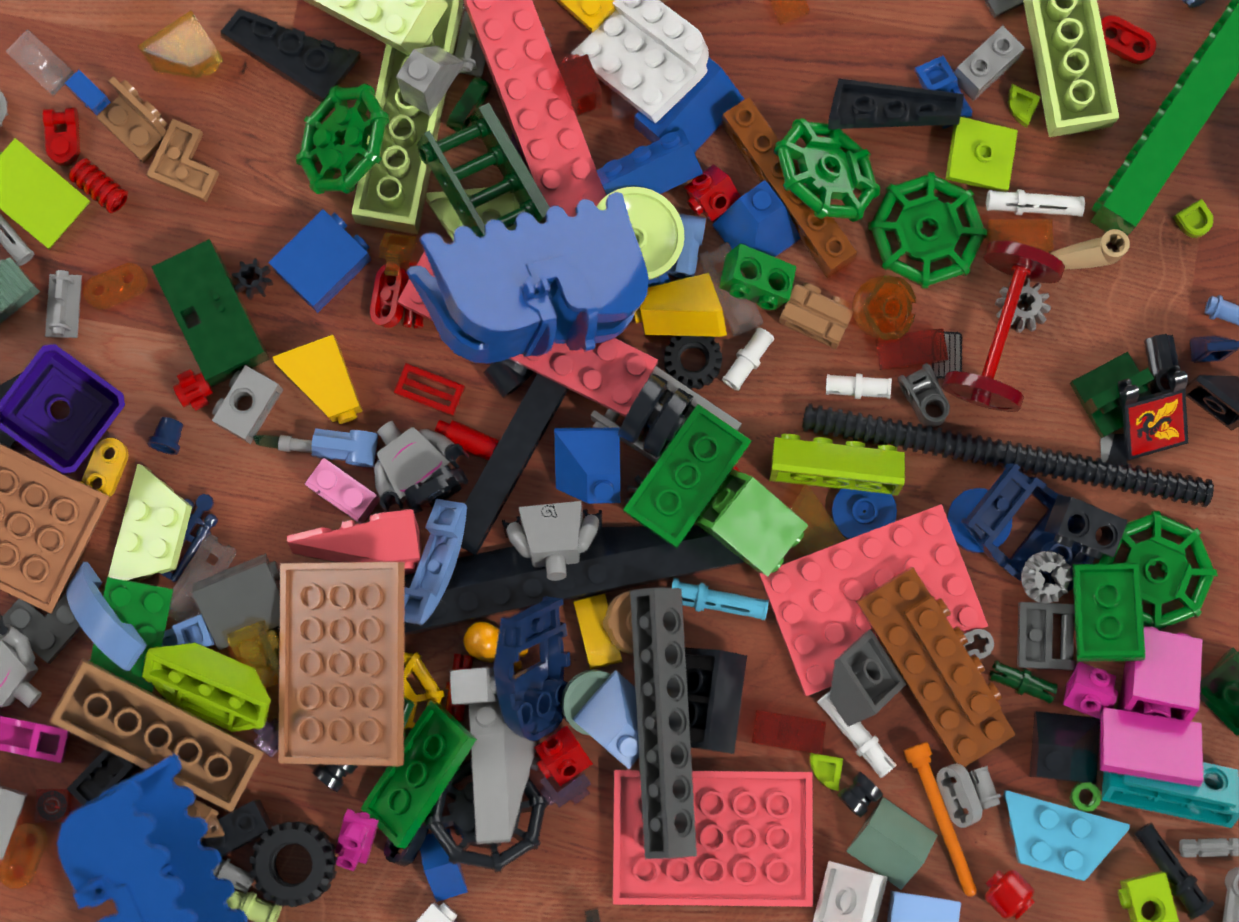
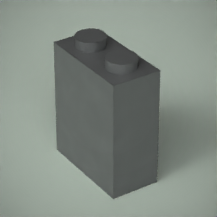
M266 554L193 583L192 594L218 651L280 625V584L278 581L280 580V569L276 561H269Z

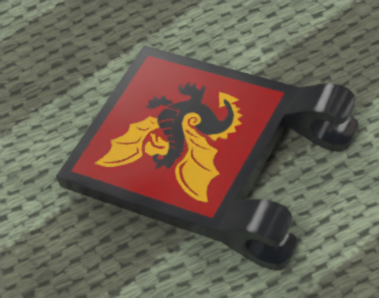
M1179 365L1167 368L1169 390L1138 398L1139 390L1136 385H1132L1130 379L1118 382V391L1122 402L1125 453L1128 460L1189 443L1185 389L1188 383V375L1185 371H1180L1181 367Z

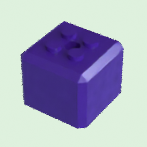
M56 344L44 345L0 401V429L62 474L75 472L124 408V395ZM63 400L68 403L70 413L66 418L56 419L52 416L50 408L55 401Z

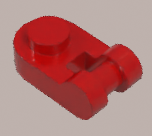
M65 108V111L55 112L54 109H44L43 123L45 127L46 153L59 166L71 165L77 160L80 152L77 108ZM57 124H66L67 132H57Z

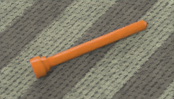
M923 742L903 750L906 760L912 764L913 768L918 770L965 895L972 897L976 894L977 888L929 765L932 762L930 758L932 751L929 743Z

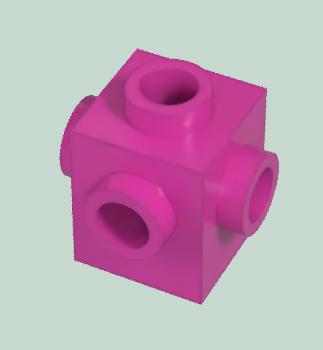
M1078 662L1066 684L1063 705L1100 719L1103 707L1113 708L1117 700L1118 691L1114 690L1116 676L1103 669Z

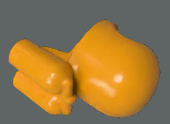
M488 622L472 624L464 636V646L467 652L483 662H494L499 628ZM528 649L519 653V661L513 664L514 672L520 670L522 666L520 657H524L528 653Z

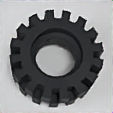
M673 336L665 350V371L691 390L692 388H697V390L703 389V386H709L719 374L722 365L721 347L719 343L714 341V337ZM689 348L701 350L706 358L705 365L698 371L685 369L680 361V357L685 350Z

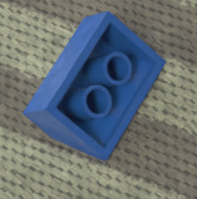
M708 57L706 64L707 73L656 123L639 111L634 116V128L652 143L660 140L662 136L669 132L683 129L695 154L721 125L723 113L742 102L744 97L724 70Z

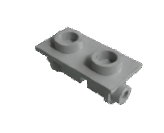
M464 11L454 56L464 61V65L459 73L482 77L486 60L469 15Z
M57 270L56 274H50L45 337L78 338L82 275H69V272L64 270Z

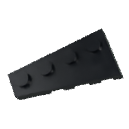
M238 9L220 31L221 38L320 102L329 95L330 88L341 84L361 58V52L351 48L346 50L337 47L334 42L326 39L321 41L305 35V32L295 28L293 30L277 25V22L242 9Z
M838 78L828 120V129L959 125L964 94Z

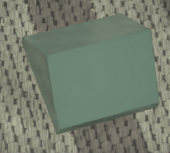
M882 797L846 852L877 874L888 877L887 881L902 890L924 864L938 835Z

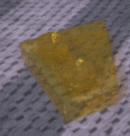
M805 484L791 508L797 516L808 524V527L804 530L802 540L796 546L791 547V549L804 556L846 540L814 492Z

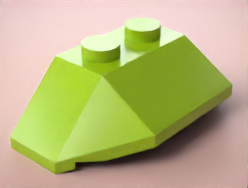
M197 643L150 648L147 651L142 677L148 683L152 682L157 691L167 701L232 732L253 728L262 729L264 727L271 700L255 668Z

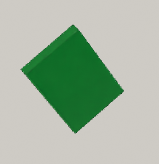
M1140 563L1073 564L1077 662L1145 661Z

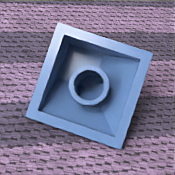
M614 670L572 720L629 769L639 758L636 688L617 670Z

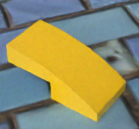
M601 594L573 601L590 669L622 662L619 649L611 642L608 633L603 628V620L608 609L606 595Z

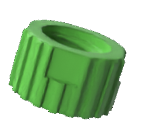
M1082 782L1077 783V785L1071 788L1072 791L1069 798L1075 809L1089 812L1100 805L1102 795L1095 784ZM1083 789L1089 790L1093 795L1092 801L1086 805L1079 800V793Z

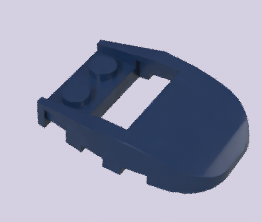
M1016 463L1006 464L1004 466L1005 470L968 517L962 519V524L988 558L1020 581L1025 563L1034 554L1042 551H1051L1064 556L1063 559L1071 566L1069 570L1070 576L1073 579V564H1092L1095 558L1082 554L1083 547L1073 544L1072 548L1054 542L1055 536L1044 531L1056 498L1062 494H1057L1037 477H1028L1020 472V466ZM1032 494L1048 510L1009 559L993 544V541ZM1071 516L1067 522V527L1069 530H1071L1074 525L1073 516ZM1039 570L1045 578L1043 585L1045 583L1055 585L1054 579L1051 577L1053 571L1049 573ZM1073 581L1069 583L1068 592L1073 589Z
M545 596L542 602L510 618L502 617L500 621L494 661V676L499 706L507 726L516 735L530 741L539 740L553 732L564 718L561 699L563 691L568 682L564 681V667L570 666V652L564 651L562 637H566L568 634L566 623L560 622L559 607L563 605L562 598ZM539 643L540 662L513 675V664L519 661V653Z

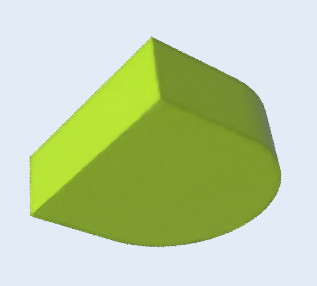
M1203 199L1198 200L1173 217L1182 232L1192 238L1204 236L1213 225V215Z

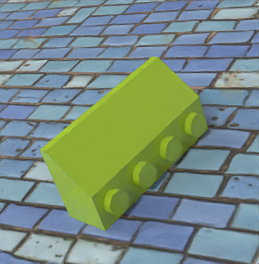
M781 434V438L775 437L769 481L859 490L898 496L904 486L905 452L897 451L895 446L878 445V449L865 448V443L857 441H847L845 445L832 444V439L822 437L813 438L812 442L800 440L801 437L795 434Z

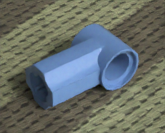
M679 213L684 227V245L678 260L667 271V274L675 278L685 279L693 277L696 273L699 245L702 246L706 218Z
M315 428L312 438L311 455L317 458L345 461V463L354 466L374 467L378 434L361 430H350V433Z

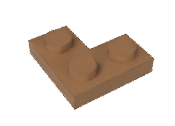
M172 119L146 176L153 181L207 202L219 173L217 170L192 161L203 132Z

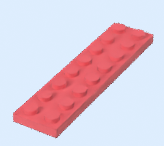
M463 0L524 163L549 207L559 206L564 209L568 216L575 217L577 216L576 206L579 201L588 199L597 206L606 194L596 172V167L533 1Z
M424 251L417 266L426 268L429 274L435 277ZM409 279L398 300V304L432 321L423 300ZM616 338L596 343L595 349L588 351L583 349L577 351L570 350L566 343H554L552 349L547 354L527 357L520 354L509 358L624 417L628 414L632 404L658 363V359Z

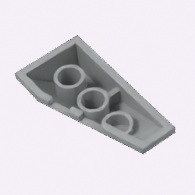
M499 702L469 704L470 733L477 739L471 748L477 844L510 842L525 785L529 778L533 757L536 753L534 747L537 746V740L530 741L516 735L507 726Z

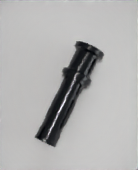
M1152 822L1134 833L1162 872H1166L1168 882L1171 884V894L1178 896L1189 912L1187 916L1190 920L1199 917L1215 905L1212 899L1206 898L1196 884L1198 881L1196 876L1188 874Z

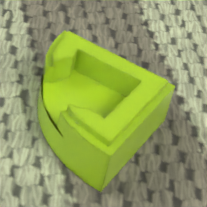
M1012 84L1008 94L1010 112L1016 121L1027 128L1041 97Z
M810 753V766L817 780L825 787L839 791L843 758Z

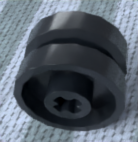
M652 374L632 404L620 427L618 436L633 444L648 429L649 431L643 442V450L658 459L669 442H672L678 433L694 396L678 388L663 403L668 391V381L656 374Z

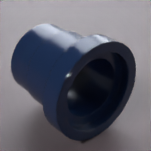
M161 417L154 435L149 437L147 445L156 451L177 455L180 450L178 443L184 425L175 419Z

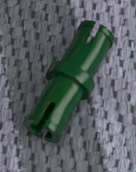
M997 660L993 663L992 668L1003 673V675L990 670L988 680L1013 688L1016 694L1023 695L1025 693L1046 701L1048 704H1051L1054 700V696H1051L1052 694L1042 690L1044 689L1056 694L1058 689L1056 683L1033 676L1031 671L1027 669L1020 671Z

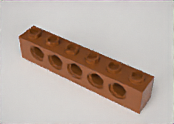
M750 97L723 113L721 126L759 181L766 180L783 202L801 237L800 240L824 275L829 278L852 263L857 251L834 218L824 217L819 219L815 217L814 211L793 192L786 191L783 187L785 183L779 157L774 153L775 144L780 140ZM793 161L796 175L800 174V170L796 163Z

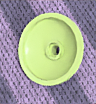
M626 187L611 192L610 194L614 192L623 194L629 219L646 264L649 280L663 275L676 263L683 249L684 227L679 213L664 196L647 188ZM610 194L598 203L596 207L599 210L606 209V200Z

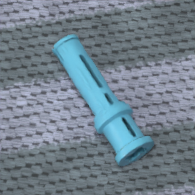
M673 578L672 588H681L683 606L693 607L697 612L704 611V608L762 619L764 621L766 619L769 604L767 599L763 600L708 589L706 583L694 585L679 582V578Z

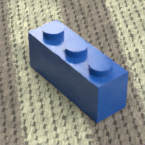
M683 129L669 132L662 136L660 140L647 146H640L631 154L618 160H611L602 168L596 170L607 195L626 187H642L662 194L703 174Z

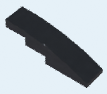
M104 749L67 790L84 805L89 801L97 799L113 785L127 779L140 766Z

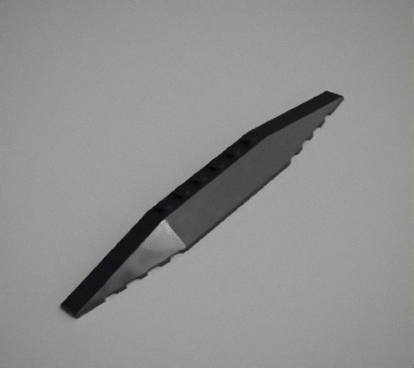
M698 525L692 526L677 549L644 526L602 527L597 531L589 548L585 552L580 553L579 562L576 564H566L567 576L558 581L549 580L546 567H534L531 558L523 557L514 546L460 557L457 559L449 584L433 613L423 625L404 621V636L528 609L542 602L545 596L562 598L563 601L584 596L589 597L673 579L674 577L678 578L743 564L745 562ZM416 571L405 575L404 587L410 588ZM280 625L261 633L267 665L279 663Z

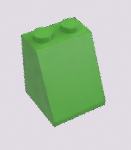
M734 469L695 522L754 570L767 577L781 567L784 561L783 557L791 547L796 546L802 540L804 530L808 527L807 523L754 477Z

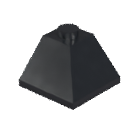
M1199 375L1187 384L1185 388L1186 396L1231 431L1239 427L1238 376Z
M1034 711L1029 777L1096 784L1100 719Z

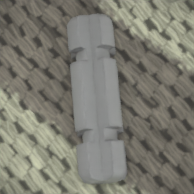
M1226 838L1198 839L1197 841L1195 839H1182L1179 842L1180 855L1182 857H1196L1197 855L1199 857H1225L1228 854L1230 856H1239V838H1229L1228 841Z

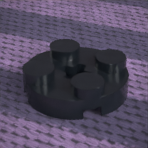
M446 465L431 474L432 480L423 485L421 482H418L408 487L404 493L407 496L405 502L409 509H413L414 513H419L423 511L420 505L428 502L433 507L436 499L447 500L462 489L459 483L467 484L469 482L463 470L460 468L450 469L449 465Z

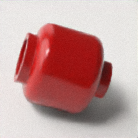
M998 870L985 883L990 888L985 894L986 901L1004 919L1014 917L1017 920L1035 903L1032 899L1034 895L1033 887L1016 870H1009L1005 874Z

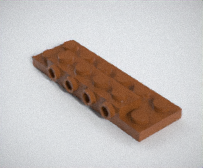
M914 567L908 568L856 601L955 764L966 767L1016 735L1001 711L1002 708L998 701L1002 699L999 690L993 682L989 684L985 682L980 674L985 671L983 664L976 654L969 656L963 646L968 643L966 636L958 626L952 628L946 618L951 615L947 605L941 598L935 600L930 595Z

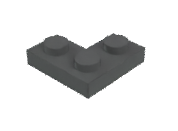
M66 593L58 601L52 614L48 613L45 616L34 605L18 599L3 616L4 625L10 624L27 636L32 650L49 664L81 629L69 607Z

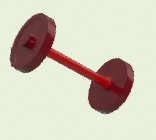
M997 240L988 243L983 258L993 268L1013 277L982 374L977 375L961 371L947 372L942 388L954 397L977 406L997 411L1018 412L1024 399L1023 394L1012 386L994 380L1020 294L1026 278L1037 283L1059 282L1065 265L1060 259L1041 249L1022 243Z

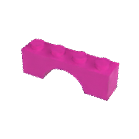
M0 716L1 751L58 763L64 762L71 732L60 727Z

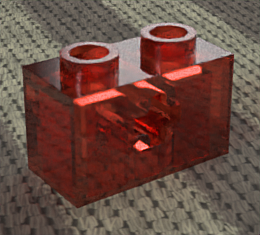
M574 54L563 59L562 63L557 65L558 75L565 88L570 107L574 110L576 117L602 108L601 87L588 54L583 56Z

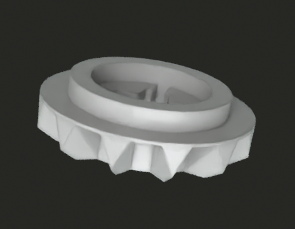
M1042 551L1028 559L1022 570L1021 581L1024 591L1031 599L1044 604L1059 602V598L1068 593L1067 588L1073 579L1070 576L1069 570L1071 566L1063 559L1064 556L1051 551ZM1039 570L1049 573L1053 571L1051 577L1054 579L1055 585L1049 583L1043 585L1045 578Z

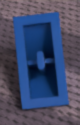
M450 828L446 829V830L448 831V833L450 834V836L452 837ZM434 834L426 835L420 848L424 872L436 902L467 893L468 888L460 863L455 865L448 861L449 856Z

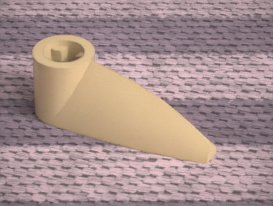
M1112 229L1100 238L1076 243L1053 251L1050 254L1063 262L1065 265L1064 270L1111 265L1117 263L1125 255L1130 247V240L1123 231ZM1112 242V245H1116L1118 249L1116 252H1112V249H1108L1106 245Z

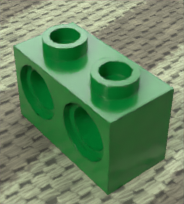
M740 243L726 254L719 288L729 292L735 298L755 302L762 309L776 310L790 300L797 266Z

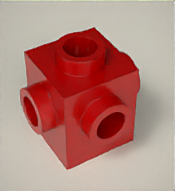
M714 164L705 170L703 174L693 178L684 187L690 197L687 203L697 216L703 214L711 221L720 217L741 197L729 175Z
M567 725L534 747L541 760L536 762L547 779L553 776L560 786L593 764Z

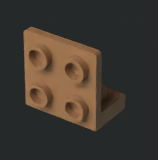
M112 76L108 81L119 96L97 116V119L144 163L159 148L166 133L164 127L167 123L152 104L148 101H143L138 95L139 93L129 82L124 79L120 83Z

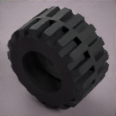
M286 822L273 826L271 830L265 831L260 836V841L256 842L253 847L255 851L253 856H250L249 864H252L250 876L256 881L254 886L257 891L261 890L264 893L263 897L268 901L272 900L279 906L297 907L317 900L330 888V883L337 873L335 871L337 857L334 854L336 849L334 844L328 840L329 836L325 832H321L318 829L319 827L313 824H306V822ZM289 844L302 845L308 850L312 858V870L309 877L298 884H290L284 881L276 869V858L279 851Z

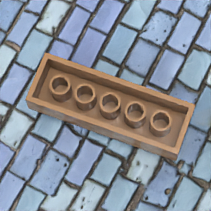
M84 658L50 717L51 723L144 769H148L167 757L176 754L180 759L182 768L174 776V783L178 786L191 788L194 794L230 812H233L264 754L260 747Z

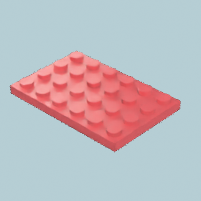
M942 504L784 563L768 577L758 573L805 696L831 687L834 661L866 631L871 629L877 637L856 601L910 567H914L930 595L935 600L941 598L945 602L951 613L946 618L952 628L958 626L963 633H967L975 629L988 627Z
M614 770L613 905L813 907L812 772L692 771L697 856L645 859L640 770Z

